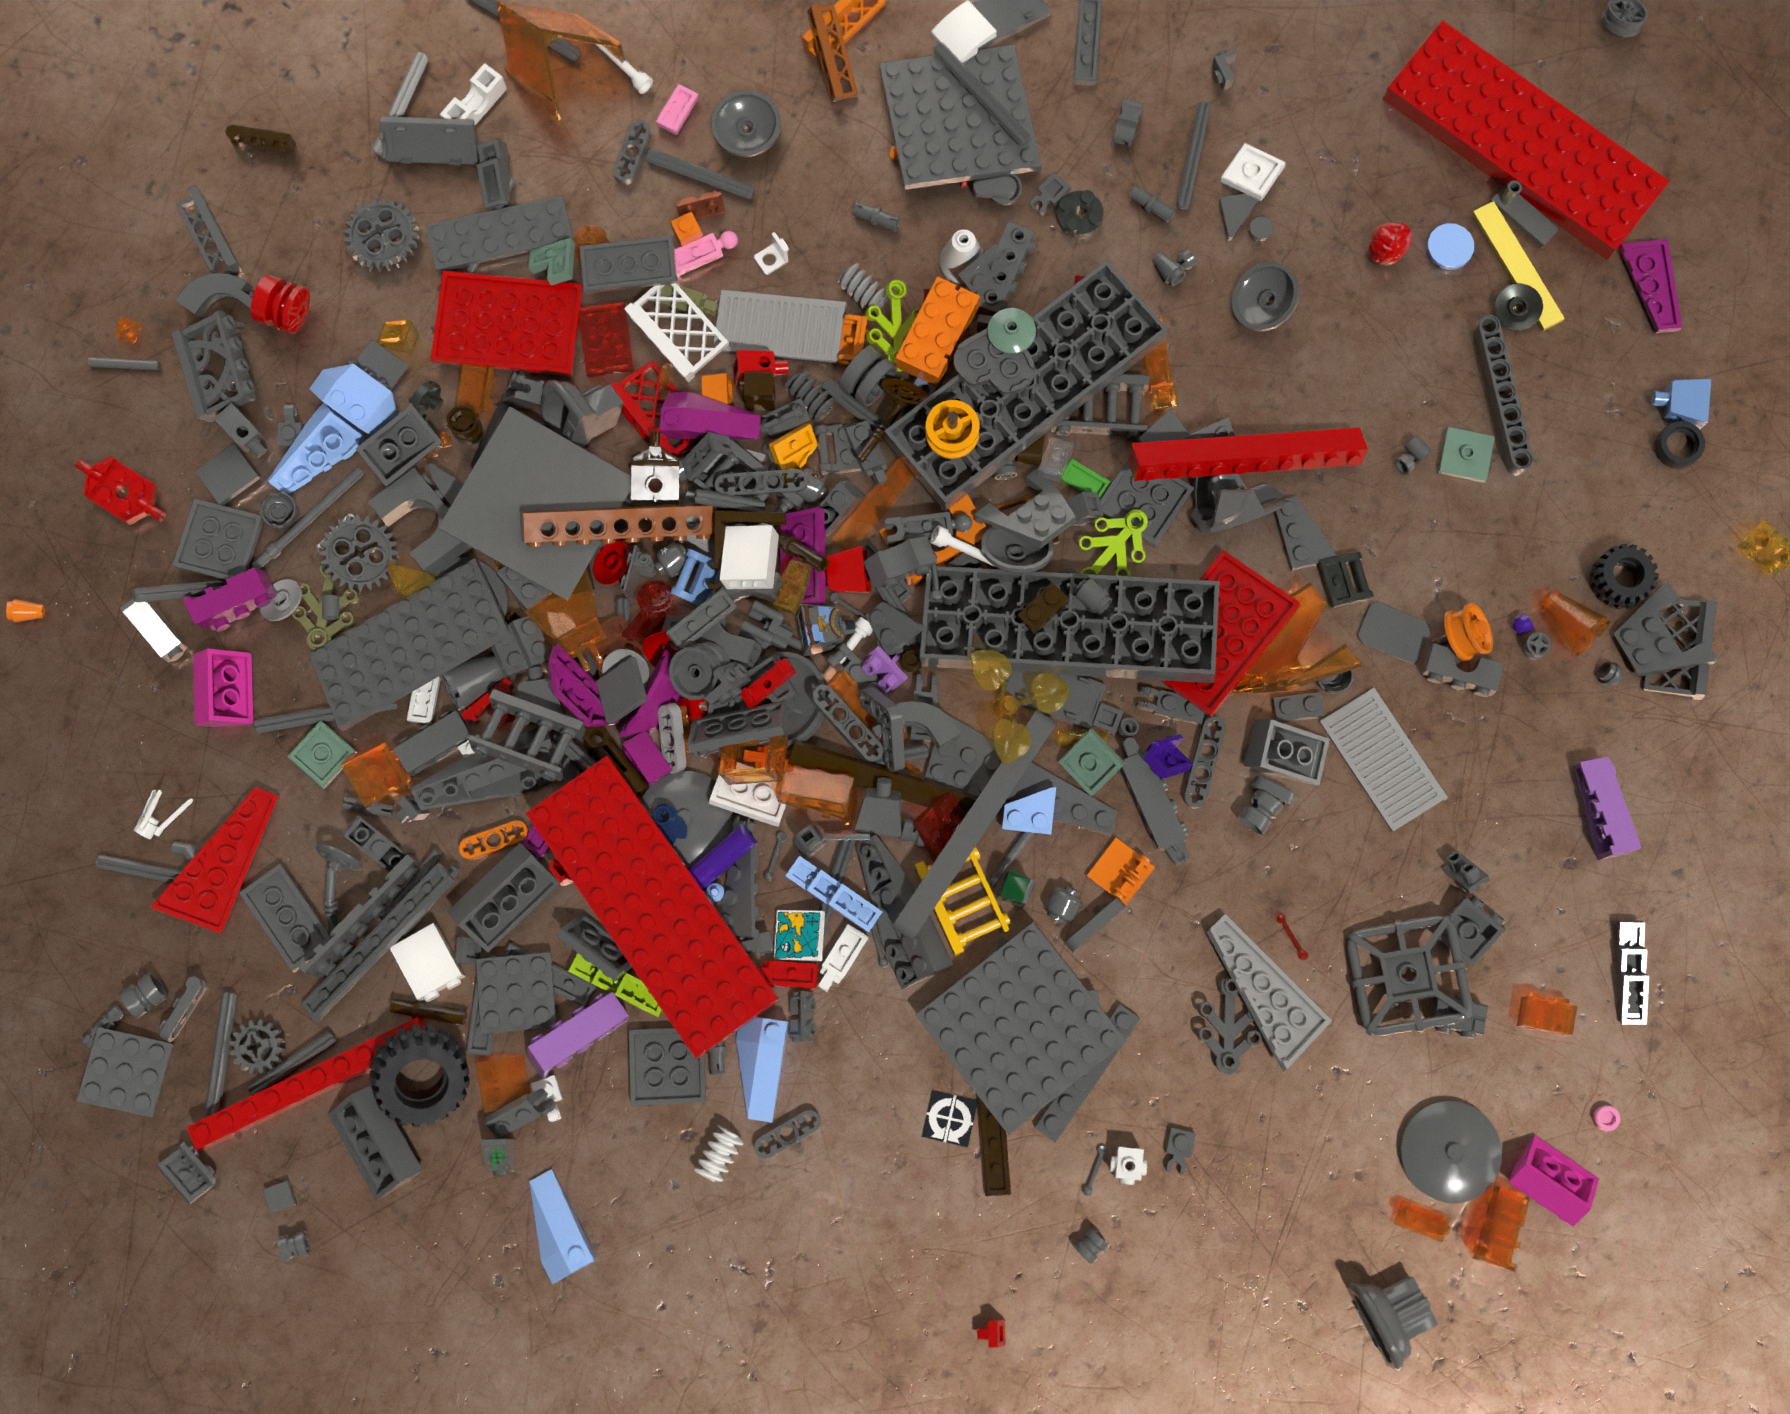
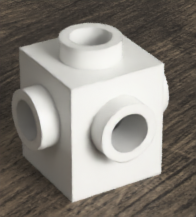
M1116 1147V1157L1111 1156L1110 1172H1114L1115 1178H1120L1119 1183L1134 1185L1135 1180H1141L1142 1175L1146 1176L1147 1160H1143V1149ZM1128 1161L1132 1164V1168L1129 1171L1125 1168V1164Z

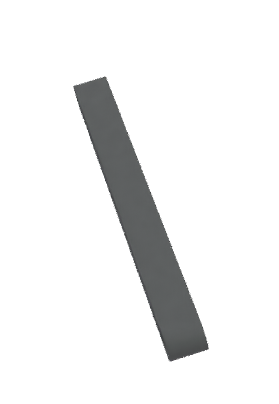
M1036 710L892 925V928L913 941L1057 722Z

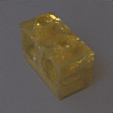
M1764 519L1756 524L1737 545L1747 558L1755 560L1761 565L1760 567L1765 573L1774 577L1782 573L1790 564V541ZM1754 538H1758L1761 541L1762 547L1755 543ZM1774 553L1780 557L1781 562L1774 559Z

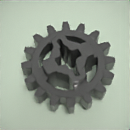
M250 1020L249 1027L241 1024L240 1029L242 1032L233 1033L237 1039L236 1041L229 1042V1044L235 1046V1050H232L229 1054L237 1056L233 1061L234 1064L242 1063L241 1071L249 1069L250 1074H256L258 1069L260 1073L264 1074L266 1073V1067L269 1069L275 1068L274 1061H282L278 1055L279 1052L283 1053L286 1051V1049L280 1048V1044L284 1043L285 1039L278 1038L282 1032L281 1030L276 1029L273 1031L275 1024L269 1022L266 1025L265 1020H259L258 1024H256L254 1020ZM260 1030L266 1032L271 1038H264ZM257 1043H261V1047H259L257 1051H254V1047L257 1046ZM245 1055L251 1056L255 1064L249 1062Z

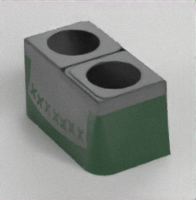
M1009 870L1003 878L996 900L1023 908L1029 901L1035 881Z

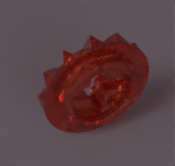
M659 581L643 585L637 593V604L640 606L641 611L645 610L649 615L651 613L660 615L663 611L669 612L670 607L675 602V596L670 594L672 587ZM660 593V600L652 603V599H655Z

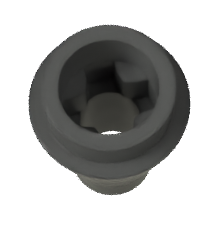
M1159 252L1153 258L1152 262L1156 265L1167 284L1175 286L1186 276L1184 266L1163 252Z

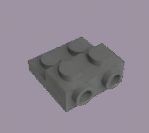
M534 614L512 621L507 625L511 635L491 646L504 678L548 662L553 649L551 642L545 641L543 637L544 627L541 620L535 619Z
M1466 894L1450 912L1449 917L1453 918L1452 922L1457 929L1462 957L1473 967L1505 931V926L1503 925L1505 920L1495 911L1491 914L1483 908L1485 903L1477 896L1469 897ZM1445 930L1439 939L1450 948L1447 931Z

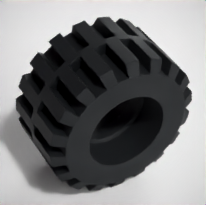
M1621 544L1619 547L1617 545L1612 547L1599 557L1590 572V575L1594 576L1590 579V585H1595L1592 591L1594 594L1598 593L1600 595L1598 599L1601 602L1606 600V605L1609 607L1616 604V609H1622L1625 606L1627 609L1639 604L1652 593V590L1657 586L1655 581L1659 578V573H1655L1658 566L1657 563L1652 564L1651 560L1654 559L1652 555L1647 556L1645 554L1647 550L1644 548L1637 550V545L1634 544L1629 547L1627 544ZM1614 566H1624L1632 572L1635 581L1634 587H1624L1616 581L1613 573Z

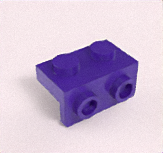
M1181 734L1172 737L1168 736L1159 741L1154 740L1147 747L1148 752L1143 760L1152 768L1153 773L1162 779L1187 772L1193 765L1177 748L1184 738Z

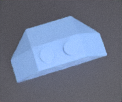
M355 364L322 370L309 388L321 401L371 436L398 415L393 392Z

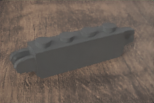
M1127 737L1121 747L1126 764L1120 769V772L1155 849L1161 852L1166 851L1175 866L1189 860L1185 845L1186 835H1188L1186 825L1183 821L1179 822L1177 818L1178 808L1174 800H1169L1166 794L1168 787L1165 780L1155 775L1152 768L1143 760L1147 750L1142 752L1139 744L1136 743L1137 741L1133 737Z

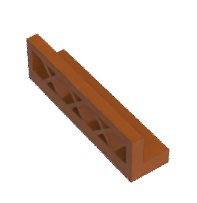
M820 4L812 5L808 9L807 15L830 101L835 102L856 97L858 93L835 5L823 7ZM830 11L832 22L827 27L822 13ZM828 33L837 38L838 45L835 50L831 48ZM834 56L843 61L844 67L841 73L837 70ZM840 79L849 83L851 92L843 93Z

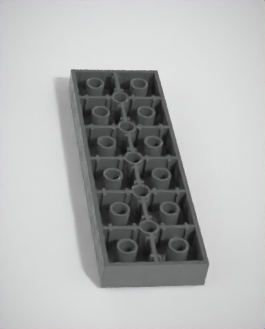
M1107 260L1032 317L1036 327V334L1033 343L1027 350L1035 365L1034 380L1025 390L1005 396L1000 394L990 383L971 387L957 375L884 431L885 441L944 511L948 510L1166 340L1167 327ZM947 400H958L968 404L974 409L979 419V439L975 448L968 455L957 459H947L937 455L930 448L926 439V420L928 414L937 404Z
M936 566L939 591L942 592V599L935 601L932 596L934 592L932 568L929 567L930 571L927 573L923 613L925 629L922 631L920 661L923 667L1214 683L1219 581L1035 571L1019 574L998 569ZM1083 580H1094L1112 598L1111 604L1102 614L1092 612L1076 598L1077 592L1075 589ZM1054 583L1069 597V602L1034 634L1018 619L1017 615L1048 585Z

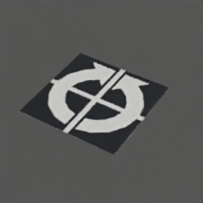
M932 1090L922 1137L968 1148L978 1101Z

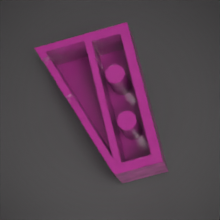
M252 568L227 579L228 584L214 591L212 587L205 589L206 594L194 600L190 596L184 598V604L194 624L215 631H223L230 627V623L248 617L252 610L270 604V600L275 598L277 594L266 572L258 568Z

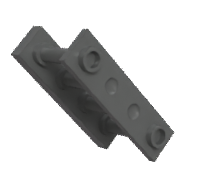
M1121 374L1102 389L1108 393L1106 423L1092 422V397L1084 403L1083 422L1069 421V416H1067L1054 426L1051 432H1056L1057 435L1061 436L1079 433L1127 436L1128 439L1138 440L1148 428L1146 425H1140L1141 394L1148 391L1150 376ZM1120 391H1129L1131 394L1130 425L1116 424L1117 393Z
M730 439L731 442L726 444L725 448H731L732 452L726 455L727 458L705 483L701 482L697 477L693 482L696 489L694 491L696 492L699 489L713 492L711 489L715 486L716 479L720 475L725 474L733 464L737 465L739 463L745 468V473L769 470ZM776 476L769 477L767 480L768 487L771 489L779 487L780 479ZM749 477V478L745 479L744 484H743L744 487H745L752 479L755 480V478ZM738 480L737 483L733 485V487H737V492L741 491L739 488ZM795 492L777 493L776 495L781 498V503L773 512L785 513L788 509L791 510L792 508L797 512L804 505V499ZM770 494L756 495L753 499L764 501ZM720 508L722 511H736L732 509Z
M493 689L489 699L494 712L481 738L470 735L468 739L473 752L480 756L489 755L539 773L546 780L562 782L564 779L563 771L558 766L570 740L574 738L582 740L586 732L584 722ZM509 713L515 715L517 719L504 746L491 743L490 741L503 714ZM531 721L537 723L539 729L527 754L524 755L513 751L525 723ZM553 729L561 732L562 736L548 764L535 758L548 731Z

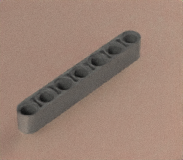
M1486 315L1476 325L1474 338L1505 466L1510 474L1520 476L1532 465L1533 455L1501 324L1497 317ZM1482 326H1488L1491 332H1486ZM1488 348L1495 349L1497 354H1491ZM1493 370H1499L1502 373V377L1496 376ZM1498 392H1504L1508 399L1501 398ZM1504 414L1511 415L1513 421L1506 420ZM1509 436L1516 437L1518 444L1511 442ZM1515 458L1521 459L1524 466L1517 465Z

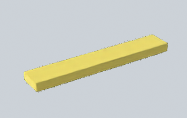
M1493 201L1473 211V218L1513 284H1527L1536 289L1541 295L1543 312L1537 321L1540 329L1544 331L1562 322L1565 319L1495 202Z

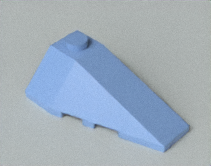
M323 403L307 421L267 481L278 490L290 494L310 482L312 477L322 471L326 472L331 469V466L335 463L351 457L355 453L356 448L367 438L349 420Z
M756 1017L737 1032L736 1043L748 1119L773 1123L789 1029L788 1022Z

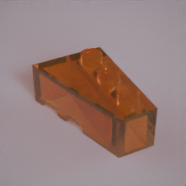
M782 765L775 788L778 802L806 812L808 808L823 812L822 817L827 819L830 818V815L844 820V825L851 827L858 803L854 778L845 774H829L820 769L814 771L803 769L798 765Z
M1494 1186L1493 1190L1488 1192L1486 1204H1488L1487 1212L1481 1216L1479 1222V1229H1481L1479 1239L1476 1238L1472 1245L1474 1260L1502 1270L1515 1272L1516 1264L1511 1263L1514 1249L1519 1250L1521 1241H1518L1517 1237L1520 1227H1524L1529 1196L1501 1186Z

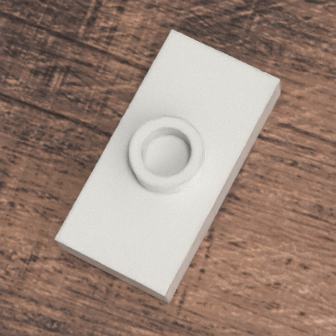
M440 677L412 692L407 715L408 722L432 725L441 681Z

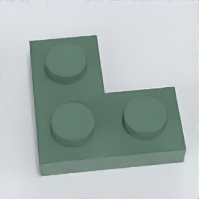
M568 238L530 250L528 268L533 274L548 269L547 280L551 285L571 280L573 277L575 242Z

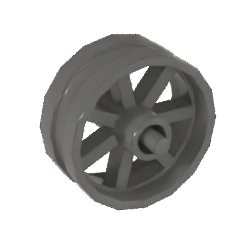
M1610 0L1601 18L1604 26L1612 33L1622 37H1633L1640 32L1647 20L1648 12L1646 7L1638 0Z

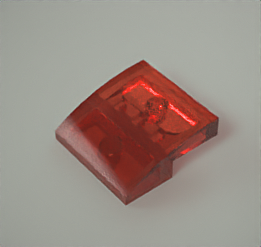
M948 793L937 800L912 822L933 862L936 861L965 818L953 793Z

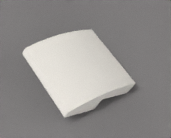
M968 0L948 14L931 31V35L939 43H944L963 63L976 55L980 46L995 38L997 31Z

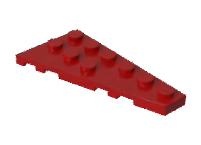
M255 787L150 908L222 934L279 796Z

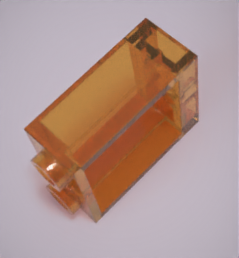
M784 734L769 737L770 742L759 744L758 740L721 747L722 755L721 762L718 763V774L728 785L783 781L788 736ZM768 744L765 768L736 770L740 746Z

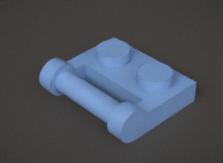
M688 549L685 555L687 556L686 562L675 587H672L670 594L700 606L712 596L714 590L707 587V585L718 583L719 570L711 569L708 566L714 563L713 559ZM696 561L700 562L699 568L687 593L684 591L693 567Z

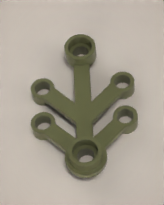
M320 565V573L324 576L320 603L312 594V588L308 584H299L301 588H308L307 593L302 595V598L318 617L316 627L308 618V611L304 607L298 606L292 613L293 618L300 622L308 632L307 644L312 650H316L330 642L331 637L342 628L352 627L355 624V617L350 612H343L339 620L328 627V620L322 619V596L332 595L334 582H331L333 574H324L328 566ZM347 589L344 591L343 595L339 598V610L348 604L358 602L359 594L356 590L352 589L351 592H348ZM355 593L354 599L348 600V595ZM303 610L304 615L298 618L297 612ZM346 616H351L349 623H344ZM319 636H323V642L317 644L316 639Z

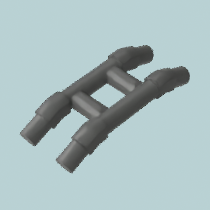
M433 848L429 856L419 867V870L379 915L381 920L430 872L442 854L440 850ZM452 863L447 870L453 879H455L456 874L459 872L460 866ZM429 909L406 931V933L402 937H405L412 929H414L421 922V920L429 911Z

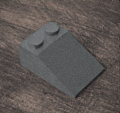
M411 404L358 446L356 450L383 484L388 487L415 468L443 442L413 404Z
M1272 719L1254 720L1244 767L1319 786L1330 739Z

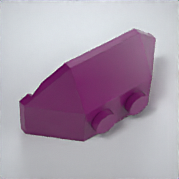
M556 643L549 657L548 688L552 694L579 720L583 721L587 727L617 724L619 720L613 724L606 722L596 681Z
M664 650L647 685L644 687L648 701L631 711L621 729L619 736L622 739H631L643 731L647 733L657 731L659 729V708L669 703H678L681 695L674 689L670 681L669 667L672 657L668 651Z

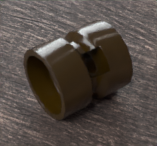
M459 405L450 410L447 415V425L457 441L468 445L477 442L483 435V425L476 412L466 405Z

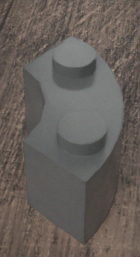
M927 536L908 539L895 547L876 552L864 561L873 587L884 586L885 589L893 588L898 585V581L915 574L916 576H922L930 571L929 567L937 563Z

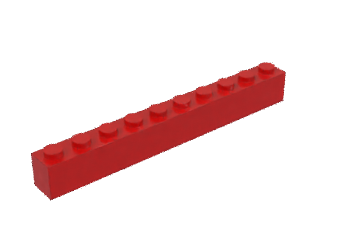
M1358 427L1132 443L1127 459L1134 481H1150L1156 479L1195 478L1198 476L1362 465L1368 447L1362 431Z
M416 1017L187 1126L186 1128L195 1149L206 1150L368 1073L371 1071V1059L374 1056L376 1057L375 1050L379 1045H385L384 1039L389 1035L395 1037L398 1035L397 1030L405 1028V1031L412 1030V1025H419L420 1029H425V1020Z

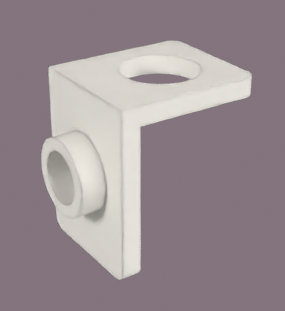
M775 232L771 234L773 244L754 256V259L766 275L788 262L787 251H789V248L782 238H778ZM767 254H772L776 257V262L771 266L763 263V257Z

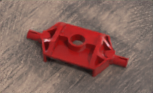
M110 456L93 466H90L81 459L77 461L79 464H75L76 469L86 474L83 495L127 524L131 525L147 515H151L159 522L164 520L162 517H166V513L155 506L157 485L123 465L114 457ZM127 487L129 489L128 495L125 498H119L118 491L121 488Z

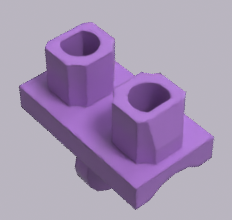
M877 646L862 659L864 661L862 670L867 675L872 676L875 673L880 679L878 687L884 693L894 690L908 678L895 663L900 657L895 654L890 658L880 646Z

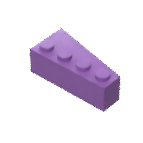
M1609 756L1579 762L1574 765L1598 861L1627 855L1642 849L1616 778L1615 766L1610 762Z
M613 992L608 995L605 993L600 994L592 1000L593 1005L587 1009L584 1006L580 1007L571 1014L573 1018L565 1023L563 1020L557 1022L550 1028L552 1032L544 1037L540 1034L529 1042L530 1046L527 1049L526 1057L541 1080L550 1076L548 1071L554 1066L556 1068L563 1067L573 1058L572 1054L584 1052L594 1044L593 1040L596 1038L598 1041L628 1020L629 1015Z

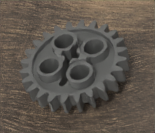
M385 197L382 198L381 203H378L376 198H373V204L371 205L364 201L365 208L363 209L356 206L357 215L350 213L349 215L353 220L345 221V224L350 229L343 230V233L347 236L343 240L348 245L346 249L349 254H352L353 260H359L358 262L361 267L367 264L370 271L376 266L379 272L382 271L383 266H386L388 271H391L392 264L400 268V260L408 263L405 256H414L411 248L419 247L414 240L421 238L419 233H417L420 227L416 224L417 219L415 215H412L410 208L405 209L402 202L397 205L393 198L388 203ZM392 217L389 222H383L385 218ZM371 227L370 231L362 233L364 228ZM402 236L400 241L393 242L395 237ZM381 246L379 251L372 252L373 248Z
M359 515L356 516L355 521H352L347 516L345 524L341 520H337L338 528L332 525L329 526L332 534H323V537L328 542H320V547L326 549L319 552L320 557L326 558L320 562V565L328 566L324 574H333L331 582L340 580L339 588L347 584L348 592H351L353 587L357 586L358 592L361 593L363 586H366L370 592L373 583L376 587L380 588V579L387 582L389 579L386 573H394L390 565L394 566L398 563V561L392 559V557L399 554L398 551L392 550V548L397 546V542L389 541L393 533H384L386 525L381 528L377 527L378 519L371 524L369 523V516L364 521H361ZM364 532L369 536V541L361 543L357 540L356 535ZM374 542L378 544L376 547L365 551L362 559L356 556L348 563L340 565L341 561L354 555L355 549L360 552ZM339 544H344L348 547L349 552L345 555H340L336 552L335 547ZM371 553H378L382 556V561L380 563H373L370 561L369 555ZM350 565H358L362 572L357 576L350 574L348 571Z

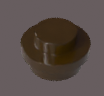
M908 649L901 654L900 666L905 672L916 673L922 668L920 652L918 650Z

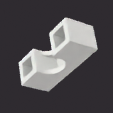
M484 63L470 79L471 89L468 95L462 101L454 97L440 113L441 118L474 120L476 125L507 90L503 77Z

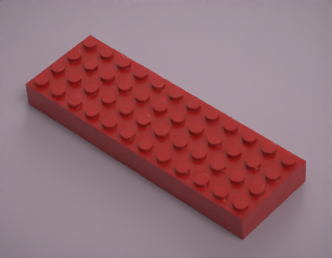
M1443 20L1388 86L1382 99L1502 186L1509 184L1511 181H1518L1522 185L1519 195L1541 214L1607 261L1670 182L1667 178Z
M605 756L525 813L696 1059L701 1058L780 1001V998L611 758Z

